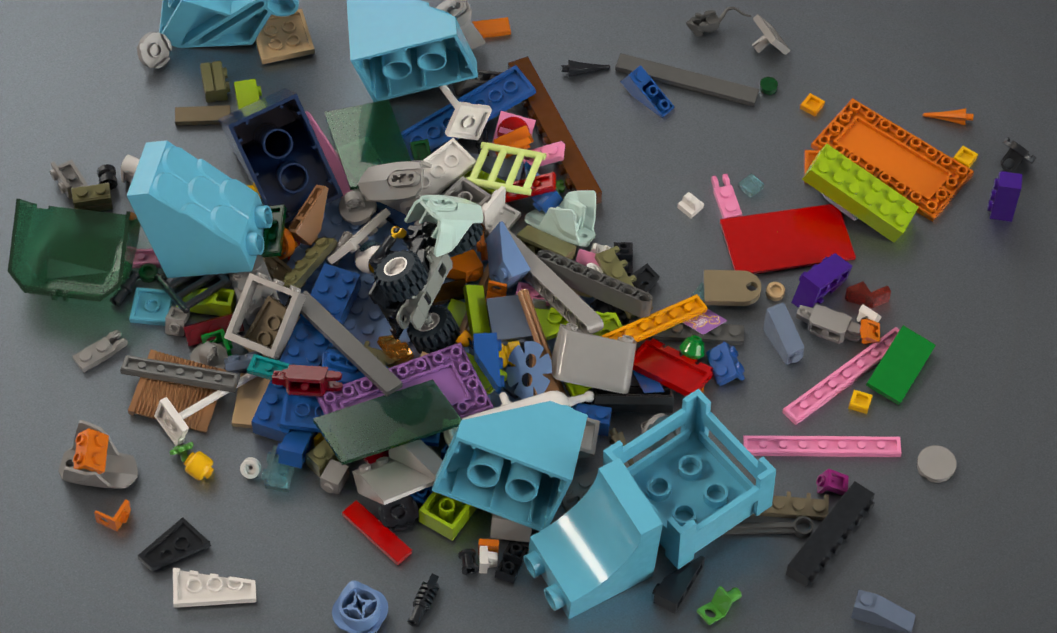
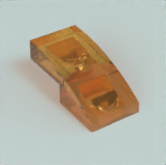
M393 335L378 338V345L391 359L399 361L414 357L407 343L395 340Z

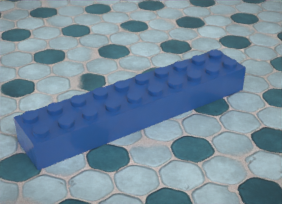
M324 263L310 295L344 326L361 288V276L358 273ZM301 314L280 361L292 365L322 366L324 351L329 348L333 349L334 345ZM270 380L251 421L253 433L282 442L285 435L294 430L280 428L286 387L272 384V380Z

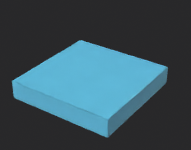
M136 287L129 318L130 323L165 326V317L173 304V300L164 290Z

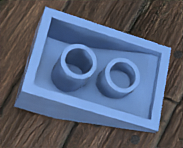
M501 221L486 238L489 277L491 281L507 284V289L517 286L518 282L531 269L505 224Z

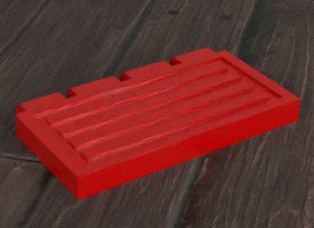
M654 338L651 341L646 340L635 351L634 371L684 396H688L697 389L701 390L712 378L713 367L702 362L697 365L698 360L684 355L681 356L682 353L670 346L664 348L665 344Z

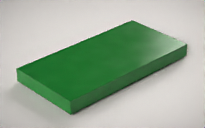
M903 325L866 383V386L900 405L936 345Z

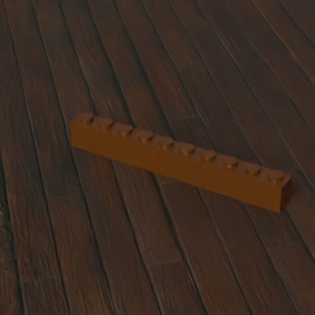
M529 57L509 62L508 69L517 65L536 89V94L525 99L521 104L523 108L526 107L529 119L536 120L535 130L538 135H541L543 145L560 141L565 144L564 160L555 163L557 164L559 175L564 177L566 188L571 191L594 190L596 192V204L601 203L602 191Z

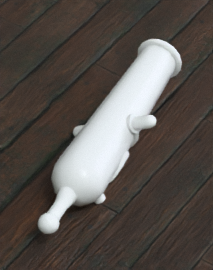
M556 390L512 402L509 401L507 394L502 392L499 395L502 405L450 422L444 420L442 425L447 445L450 446L461 420L547 401L572 407L578 403L592 402L595 399V394L592 391H586L582 395L567 397L564 393Z

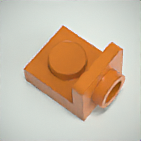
M870 319L861 320L860 334L863 344L880 342V323Z

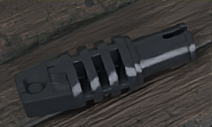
M431 573L428 582H422L413 601L414 608L407 621L411 626L419 627L424 614L430 610L439 591V588L435 587L439 578L438 575Z

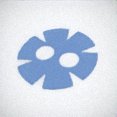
M534 341L524 342L525 354L520 345L516 346L508 358V361L514 364L515 367L506 368L509 386L512 387L518 383L514 393L523 399L534 396L533 387L537 394L544 393L550 380L543 374L552 373V363L549 354L547 353L540 358L544 347ZM529 354H534L536 357V364L532 368L526 365V357ZM525 373H529L532 376V384L528 387L522 384V376Z

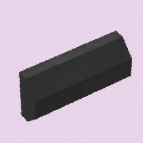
M630 385L627 394L594 388V405L610 407L612 412L673 413L674 395L673 390L666 386H662L665 392L644 393L641 386Z

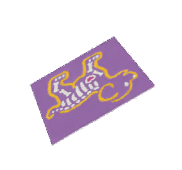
M708 309L707 312L683 323L704 335L728 320Z

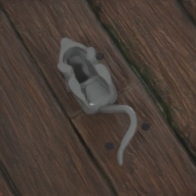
M728 7L718 18L716 11L708 10L703 15L695 13V17H691L686 22V25L696 36L700 37L703 35V32L710 33L716 31L729 10H736L746 17H751V15L745 14L736 7Z

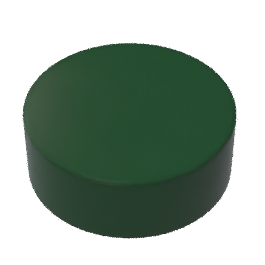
M764 77L760 81V91L766 95L774 94L778 88L777 80L773 77Z
M148 263L139 268L140 279L143 282L151 283L156 280L155 275L158 274V269L155 265Z

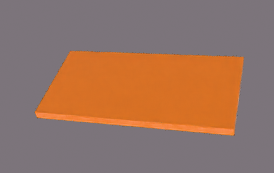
M853 98L811 143V148L819 151L827 143L917 205L919 208L916 212L932 222L974 174L973 170Z

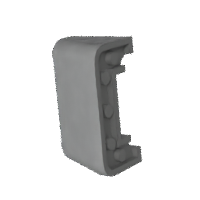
M572 323L560 324L551 357L552 375L555 379L563 382L627 394L631 384L637 342L634 337L629 335H623L616 340L582 333L578 326Z

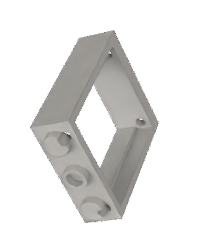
M257 272V275L249 273L224 338L273 359L280 360L307 295L300 293L302 289L295 286L285 287V282L275 278L273 282L267 280L268 275ZM258 283L292 296L272 348L238 335Z

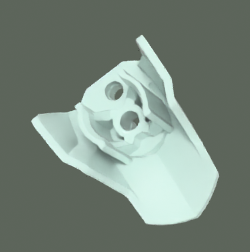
M594 190L568 192L559 207H550L546 214L543 211L538 212L537 209L532 210L525 215L524 220L531 226L579 247H588L596 236L594 231L596 192Z
M423 195L413 203L405 218V222L410 223L419 220L420 224L424 222L437 223V227L431 237L436 238L434 255L439 257L451 252L473 223L483 222V212L480 205L464 198L447 195Z

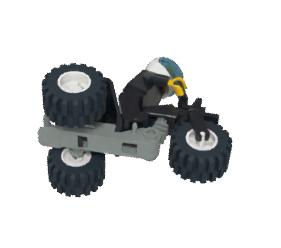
M424 222L422 226L409 225L407 230L410 235L407 234L404 228L394 226L391 229L392 235H388L383 243L374 240L366 241L356 251L354 260L357 268L364 273L374 275L375 282L368 295L374 304H378L391 326L390 331L395 340H399L403 330L407 328V335L419 354L422 351L430 354L457 343L455 341L460 336V328L451 312L446 307L431 305L437 294L440 293V288L453 267V261L449 254H462L477 245L476 243L481 239L480 236L483 235V228L480 223H473L458 245L451 252L439 257L434 255L436 238L431 237L437 227V223ZM396 238H399L407 244L408 251H391L390 249L396 242Z

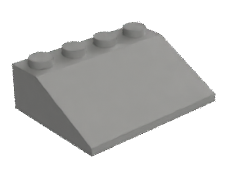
M390 457L378 458L375 463L363 464L359 466V469L352 471L358 494L383 505L433 486L435 481Z

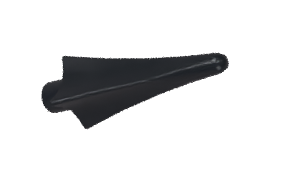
M568 60V65H561V72H568V77L592 71L606 70L610 68V65Z

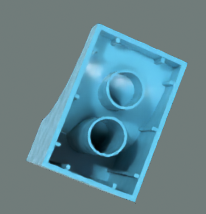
M619 458L598 468V474L593 485L574 507L548 527L530 536L529 552L524 555V562L534 578L542 575L548 587L544 588V594L551 608L554 611L562 608L568 619H571L653 577L663 523Z

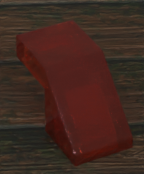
M864 281L846 289L845 300L858 305L863 304L869 308H875L889 302L891 290L887 285L871 292Z

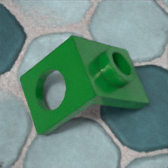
M223 329L201 335L202 344L207 342L208 338L215 336L216 338L209 342L217 344L222 342L227 355H232V341L224 338L225 332Z

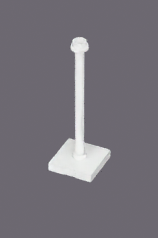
M447 85L440 86L441 91L455 108L445 134L448 137L479 140L491 114V107L488 105L459 102Z
M246 373L240 377L237 388L257 376ZM217 390L180 413L176 411L168 398L165 397L159 401L154 417L175 446L183 444L189 429L184 419L230 392Z

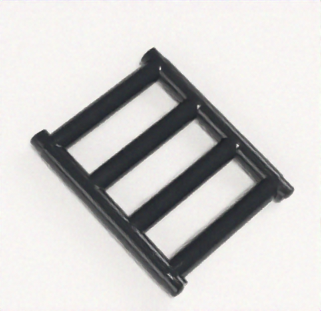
M165 273L155 275L159 285L185 314L189 313L190 308L225 286L230 287L232 285V281L226 274L205 275L176 293L174 289L195 276L179 277L168 283L166 280L169 278L166 277ZM216 277L221 280L189 301L184 302L182 300Z

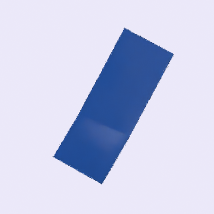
M633 370L644 393L665 392L659 382Z

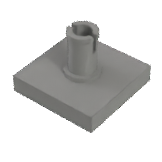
M759 14L753 18L764 34L752 44L758 53L770 43L785 55L791 51L769 22Z

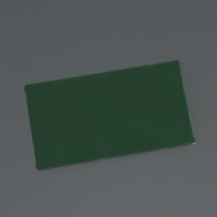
M389 99L324 112L350 190L359 189L358 182L369 167L411 161Z
M433 379L396 391L388 397L383 395L313 418L314 424L342 465L458 427L462 420Z

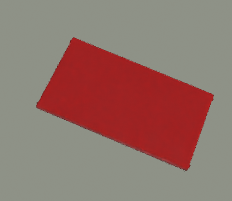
M832 204L720 219V225L734 270L757 274L814 266L815 264H820L825 257H830L834 253L845 261L856 259L841 211Z

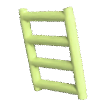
M481 142V152L470 177L466 179L479 187L498 190L503 186L506 188V192L530 196L532 193V189H530L542 160L546 159L547 154ZM489 150L499 152L488 180L477 179ZM506 154L517 155L506 183L495 182ZM524 157L534 158L524 186L513 185Z

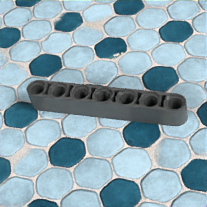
M550 250L538 251L537 257L569 287L641 318L650 316L653 296L650 293Z

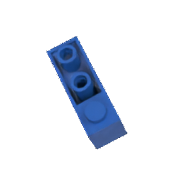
M641 65L620 81L631 96L661 118L675 108Z
M497 332L473 334L474 360L496 393L500 394L501 387L505 386L504 375H500V369H503V358L499 357L498 351H502L501 339H497Z

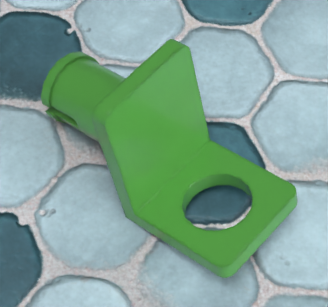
M720 586L717 588L711 602L698 608L697 613L708 625H711L727 615L732 603L741 599V591L734 587L726 592ZM705 610H712L715 613V617H708L705 614Z

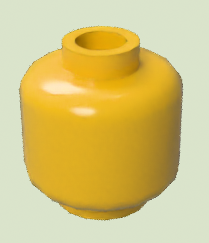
M201 451L192 452L184 462L186 466L185 472L198 481L204 477L208 479L214 471L212 468L213 460Z

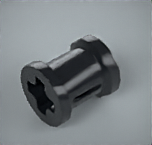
M464 549L458 553V558L462 562V574L464 575L475 574L479 571V565L476 564L475 560L476 551L474 549Z

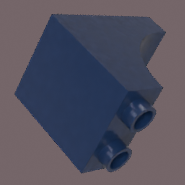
M284 88L218 119L233 152L245 169L262 204L286 206L285 223L295 218L316 185L328 188L326 204L343 196L297 93Z

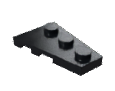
M182 517L138 555V559L153 572L211 546V543Z

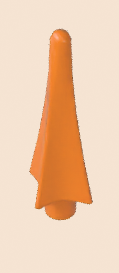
M966 108L923 113V117L950 121L965 125L966 121H973V114L966 113Z

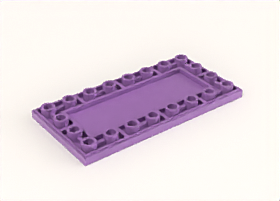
M461 342L388 368L403 383L402 388L388 397L367 377L344 384L343 389L340 391H326L323 396H316L347 463L389 449V439L400 428L419 438L443 429L444 420L450 422L493 408Z

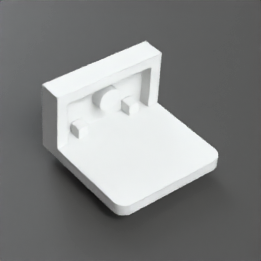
M503 186L495 190L489 202H485L482 206V224L486 228L485 234L493 230L501 221L510 230L521 217V212L505 204L506 188Z

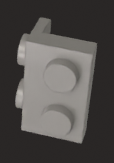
M72 160L59 166L54 161L51 162L52 170H50V174L54 181H58L61 193H65L69 199L72 198L71 188L88 186Z

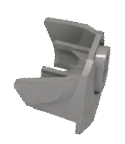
M445 0L436 7V9L446 11L456 17L471 49L485 44L484 38L471 22L472 10L467 0Z
M413 160L369 167L358 182L360 192L367 202H381L407 215L413 203L421 197L418 194L422 190L423 168H431L432 164L422 160Z
M80 420L73 446L64 452L59 467V474L62 480L79 485L125 489L130 486L138 477L135 458L133 455L119 453L110 437L104 473L98 474L95 471L92 472L84 468L81 470L73 468V457L76 451L75 440L78 433L90 428L108 435L101 427Z

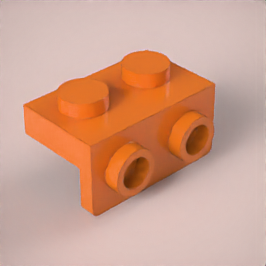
M525 125L494 139L493 142L494 144L528 149L530 148L529 144L534 142L528 127ZM506 154L505 159L512 156V154Z
M90 428L78 433L75 440L76 451L73 457V468L77 470L84 468L92 472L95 471L98 474L104 473L109 435Z

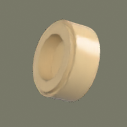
M779 282L769 283L766 288L767 298L772 301L783 299L785 295L784 285Z

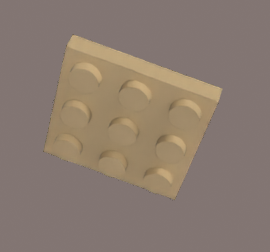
M298 9L290 16L271 15L255 40L262 65L315 53L302 9Z

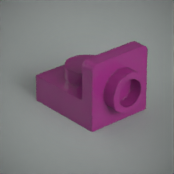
M828 468L817 477V493L822 494L828 490L843 496L848 490L849 476Z

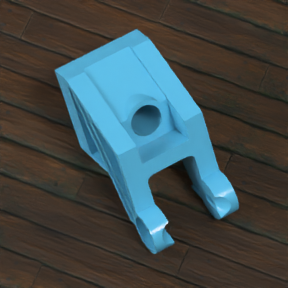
M163 0L159 33L166 35L170 40L171 46L177 48L252 45L271 14L281 17L290 16L298 10L299 0Z

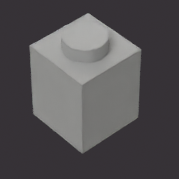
M331 459L320 477L321 488L328 493L339 495L349 478V466Z

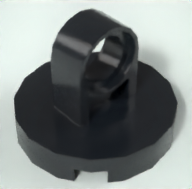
M1006 137L1002 142L1009 148L1001 160V166L1004 171H1014L1023 159L1031 164L1035 161L1036 157L1034 155L1029 157V151L1014 140L1010 143L1009 137ZM1008 158L1013 159L1015 162L1014 167L1011 169H1007L1004 166V161Z
M411 495L386 505L380 503L378 508L382 524L385 527L392 528L393 531H404L414 525L413 522L419 516L418 504Z

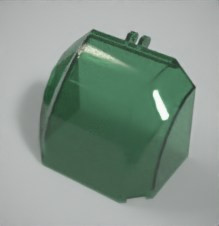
M16 199L8 273L24 293L51 296L52 300L62 297L65 302H68L70 298L100 302L124 285L128 279L136 254L141 224L136 214L127 211L125 215L48 206V209L37 208L35 203Z

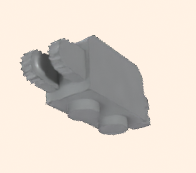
M818 304L814 308L800 305L797 311L796 318L808 324L807 329L810 334L837 344L842 343L844 339L858 342L861 339V325L852 322V317L845 313L837 312Z

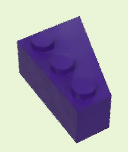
M1000 171L997 178L994 179L990 200L987 205V211H990V219L1012 222L1022 188V174Z
M836 253L830 257H825L820 264H815L811 270L801 274L799 277L800 283L791 303L798 308L800 305L813 308L816 303L822 304L824 302L823 297L828 292L832 294L847 280L852 265Z

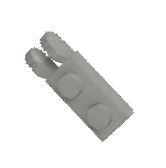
M117 329L109 333L107 337L98 340L72 357L82 372L85 373L114 356L116 352L126 347L128 341L126 338L118 340L122 333Z

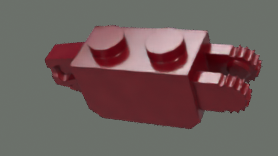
M289 364L288 369L274 371L272 375V384L283 385L286 387V392L289 395L321 397L326 391L334 392L343 389L342 382H336L342 379V373L340 371H329L328 367Z

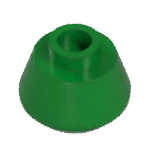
M696 335L687 337L679 347L681 353L691 359H701L705 355L704 342L701 337Z

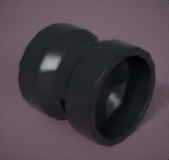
M109 164L100 166L97 169L99 184L109 183L110 190L116 188L118 183L115 177V167Z

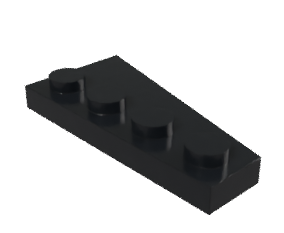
M648 263L630 275H635L637 278L636 281L632 282L634 287L647 293L660 277ZM599 299L590 303V307L594 311L616 313L621 324L628 318L624 310Z

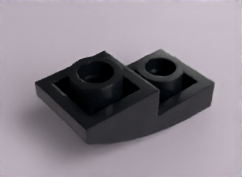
M614 242V247L618 246L620 248V251L615 254L619 261H627L628 264L623 268L627 275L630 276L633 274V243Z
M510 541L495 571L494 578L514 584L523 565V557L527 554L529 547Z

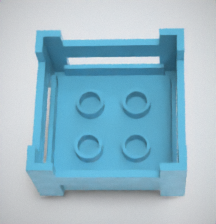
M699 389L683 398L680 410L625 446L619 440L603 450V466L619 458L625 463L681 426L680 434L627 468L663 523L659 543L665 549V556L677 569L693 560L694 553L752 514L758 516L770 508L773 501L776 469L764 456L757 460L711 412V401ZM709 430L756 479V485L708 437Z

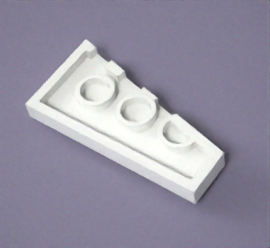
M385 208L372 218L327 260L333 264L349 251L353 254L358 250L360 245L364 244L369 237L378 231V228L387 223L386 218L391 214L388 209Z
M173 568L174 608L256 602L255 580L231 576L225 578L219 577L218 574L210 573V575L199 574L198 571L190 570V572L180 571L179 568Z

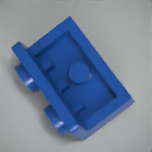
M723 342L706 352L719 386L735 378L741 381L745 379L743 375L745 370L743 365L738 362L737 356L739 354L734 346L731 347L727 342Z

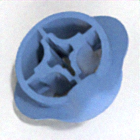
M356 580L350 581L332 608V617L335 624L348 633H376L388 614V602L381 592Z

